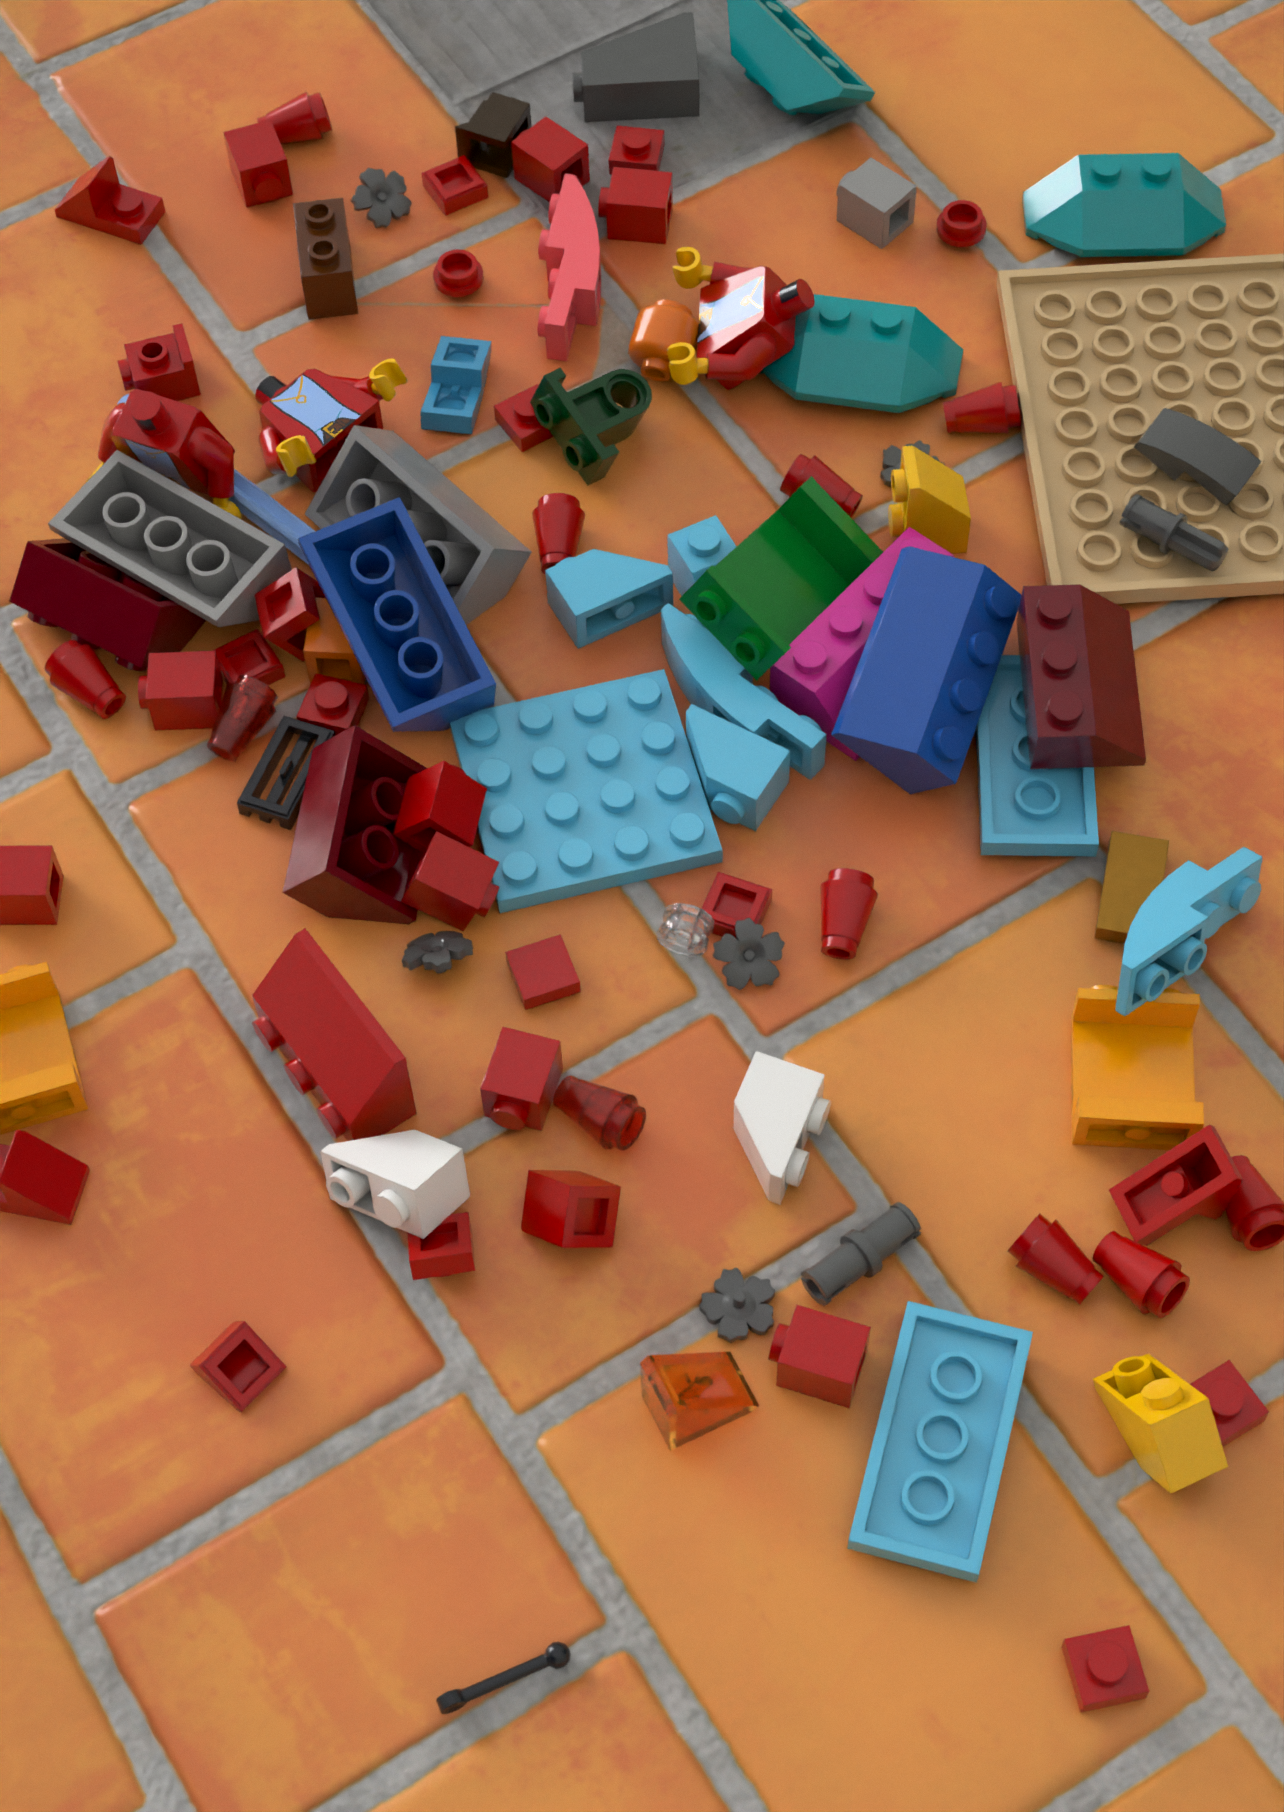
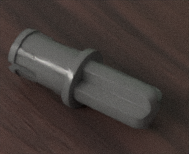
M1139 494L1132 497L1122 513L1123 518L1120 520V525L1158 544L1160 552L1168 554L1170 550H1173L1210 571H1216L1228 552V547L1223 542L1188 524V516L1184 513L1175 515Z

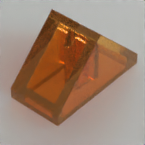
M730 1351L648 1355L640 1362L642 1398L670 1451L751 1413L759 1406Z

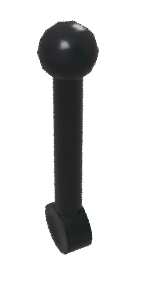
M553 1642L546 1648L545 1653L462 1690L454 1689L448 1691L436 1699L441 1714H449L457 1711L466 1702L549 1666L555 1669L563 1668L570 1661V1649L562 1642Z

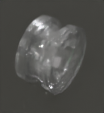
M685 903L668 905L663 913L664 923L660 925L657 931L659 943L667 950L684 956L703 955L709 945L707 937L714 929V919L712 916L694 905Z

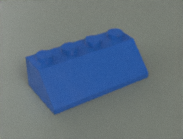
M400 497L298 538V544L393 732L445 731L450 728V723L479 710L494 707L496 682Z
M911 546L902 548L831 735L909 794L956 784L1018 612L1021 594L986 565Z

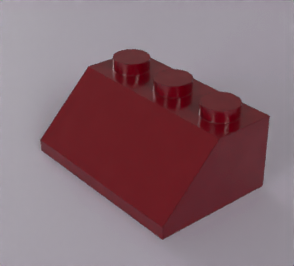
M65 538L27 541L9 602L29 611L27 617L31 621L47 627H60L72 633L71 640H77L81 645L88 644L92 649H104L116 655L115 662L117 664L140 672L147 670L149 653L181 652L207 621Z
M1081 584L1023 586L1016 623L1030 769L1145 766L1146 754L1129 611Z
M356 725L314 747L282 893L330 918L397 924L415 922L418 910L401 902V899L423 853L396 837L393 833L408 777L427 768Z

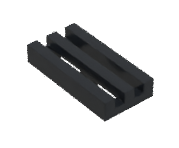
M283 716L237 801L239 814L250 817L253 812L259 815L260 821L271 823L272 819L279 821L280 827L291 830L299 815L312 750L283 805L280 804L314 740L317 741L313 748L334 737L335 731ZM294 733L299 734L300 737L290 756L283 763L279 771L280 774L267 799H260Z

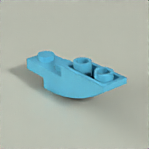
M669 603L661 609V640L669 667L690 704L696 705L790 750V767L811 780L825 766L826 733L822 731L820 726L810 717L798 715L781 704L776 696L766 687L761 685L755 686L753 684V676L694 615L684 614Z
M1242 847L1208 871L1188 860L1169 874L1151 892L1132 921L1124 944L1116 1012L1127 1016L1145 1002L1156 1000L1164 989L1184 975H1191L1198 970L1207 953V945L1204 943L1205 938L1213 936L1220 926L1239 913L1248 912L1257 902L1261 892V884L1258 881L1262 856L1246 847Z

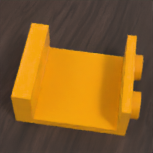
M47 961L35 965H18L9 969L6 973L0 974V1135L88 1110L59 989Z
M1097 985L1091 988H1078L1071 1016L1072 1145L1171 1150L1203 1129L1204 1104L1203 1102H1195L1193 1026L1200 1007V994L1181 993L1176 989L1166 988L1156 1000L1152 1002L1147 1001L1127 1016H1123L1115 1011L1118 987L1113 985Z

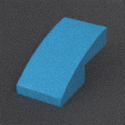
M441 336L431 362V384L420 411L421 429L463 434L473 433L487 379L492 351L491 341Z

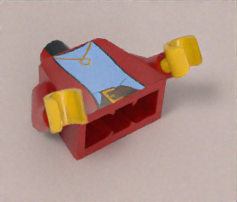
M681 247L676 251L677 262L680 266H673L672 269L675 280L680 287L692 289L697 287L702 281L710 282L709 285L700 289L697 358L694 347L689 343L678 342L672 344L667 349L670 374L676 383L687 385L695 381L699 374H705L706 379L717 380L724 388L730 390L745 380L755 378L766 366L791 351L795 345L796 316L811 309L815 303L813 292L806 281L798 279L787 285L766 266L748 268L714 262L712 267L702 265L700 254L695 248Z
M391 358L381 361L372 368L369 376L362 379L330 376L317 369H307L288 385L275 376L265 378L257 387L255 399L262 405L259 415L263 430L259 435V443L267 470L273 474L287 473L288 477L296 475L313 493L317 492L354 425L383 429L379 401L382 399L387 402L391 401L396 395L394 388L408 382L407 377L396 360Z
M139 389L131 391L126 402L119 403L113 408L105 419L98 450V459L102 463L87 481L116 450H119L182 487L213 497L214 505L241 519L242 515L239 508L229 500L230 497L234 496L235 450L201 410L194 406L156 395L153 392Z

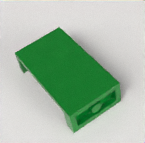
M811 476L775 513L716 566L712 565L679 600L757 681L791 648L789 644L854 582L883 551Z

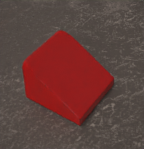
M245 1321L233 1322L190 1364V1367L239 1412H242L287 1367Z

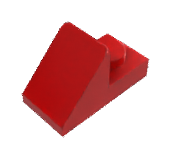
M108 156L81 175L55 208V214L58 218L140 245L143 244L165 213L162 197L119 184L114 159L111 156Z
M1209 1124L1110 1188L1109 1192L1134 1241L1148 1246L1196 1214L1213 1220L1221 1217L1242 1183L1243 1178L1215 1126Z
M16 1130L11 1145L0 1144V1211L71 1225L90 1169L87 1164L32 1134Z

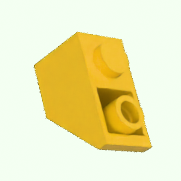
M902 446L900 469H895L891 472L892 497L894 503H897L888 506V523L891 537L900 536L908 527H911L951 554L966 553L971 515L963 476L915 446Z
M1149 1353L1144 1356H1132L1122 1359L1113 1366L1111 1371L1093 1378L1097 1393L1140 1468L1169 1493L1178 1491L1228 1467L1209 1399Z

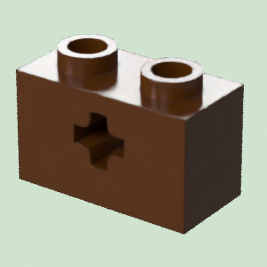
M343 198L293 203L300 275L308 320L358 314L350 240Z

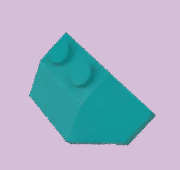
M727 0L731 55L746 69L744 74L750 81L764 87L773 96L772 103L778 109L790 115H796L798 112L822 114L871 101L875 91L780 0Z
M1179 153L1077 155L1025 190L1022 197L1026 236L1036 240L1042 238L1051 245L1080 257L1183 256L1203 245L1211 237L1223 234L1226 228L1221 189Z
M813 294L814 306L796 316L795 345L791 351L766 366L760 372V374L764 373L776 386L796 400L900 413L928 404L941 396L947 398L956 395L963 349L916 307Z

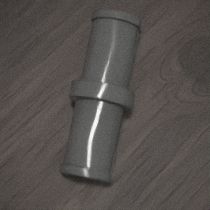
M896 1202L890 1206L888 1211L861 1231L852 1229L840 1238L841 1245L811 1268L801 1272V1276H803L801 1281L809 1295L817 1303L825 1306L862 1276L867 1278L873 1277L882 1270V1261L910 1240L921 1235L919 1231L921 1227L917 1218L907 1206Z

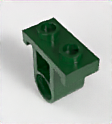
M558 368L543 376L530 401L538 422L544 428L549 429L562 448L566 462L573 470L578 471L587 486L606 476L619 454L615 444L633 434L651 403L652 391L648 382L640 374L632 370H614L566 392L562 386L566 375L561 368Z

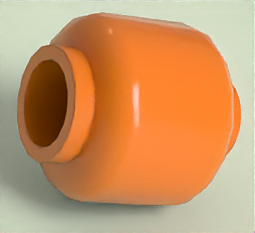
M663 299L657 300L653 305H648L639 311L629 343L628 354L632 361L641 368L640 371L645 377L655 381H667L670 379L667 349L672 344L678 342L689 343L696 351L699 324L692 316L691 309L686 305L673 300Z

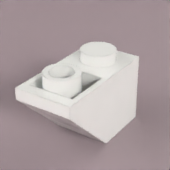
M756 1051L734 1100L733 1129L768 1200L781 1204L788 1185L798 1187L801 1183L810 1156V1152L803 1150L810 1133L820 1135L828 1117L831 1101L823 1098L824 1074Z
M417 1130L328 1144L320 1151L326 1177V1187L331 1200L336 1201L343 1207L355 1209L384 1222L390 1227L399 1228L422 1239L471 1197L463 1149Z

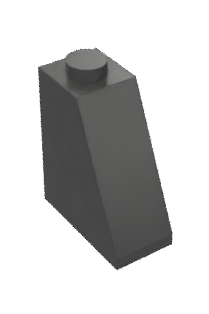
M693 12L681 13L581 51L582 72L572 73L574 103H584L585 122L699 116V70Z

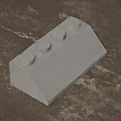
M354 425L307 508L305 515L322 529L400 497L467 625L507 595L532 552L394 431Z
M119 450L114 452L48 523L50 530L217 627L260 620L254 594L292 570L284 543Z

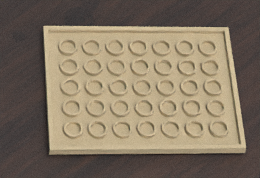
M1284 254L999 270L996 286L1013 385L1016 386L1021 420L1020 429L1047 585L1081 584L1115 604L1284 594ZM1164 408L1192 417L1216 429L1262 461L1238 495L1230 503L1224 505L1186 472L1174 481L1134 448L1135 444ZM1139 494L1175 515L1184 513L1188 516V524L1223 542L1228 547V552L1216 571H1210L1173 550H1170L1168 554L1160 552L1158 544L1139 533L1121 526L1122 513L1132 497Z

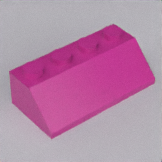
M908 527L789 644L791 648L770 668V691L776 696L778 701L796 714L805 715L813 719L822 731L826 733V741L855 761L860 756L833 737L831 733L901 549L911 546L954 557L953 554L911 527Z

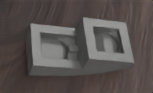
M1164 408L1157 415L1134 446V448L1174 481L1186 472L1224 505L1230 503L1238 495L1262 462L1247 449L1216 429L1192 417Z

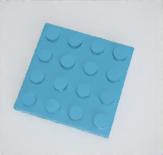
M664 669L482 709L450 723V731L460 768L465 771L467 776L487 788L477 831L484 855L499 862L491 880V883L499 886L495 897L499 913L723 862L721 843Z

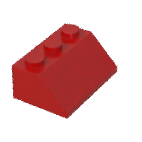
M304 928L290 940L252 995L258 1019L252 1022L253 1028L269 1052L279 1048L288 1060L284 1064V1068L299 1093L305 1095L311 1091L321 1106L316 1108L317 1114L334 1139L341 1135H344L347 1141L384 1135L417 1114L406 1057L307 929Z

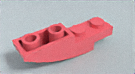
M565 174L560 194L553 193L551 195L548 214L551 226L550 230L543 229L541 231L538 248L539 260H546L547 282H549L548 298L551 299L549 306H541L538 318V336L545 337L547 359L567 361L576 325L597 326L601 306V264L598 228L586 192L576 176L572 174Z

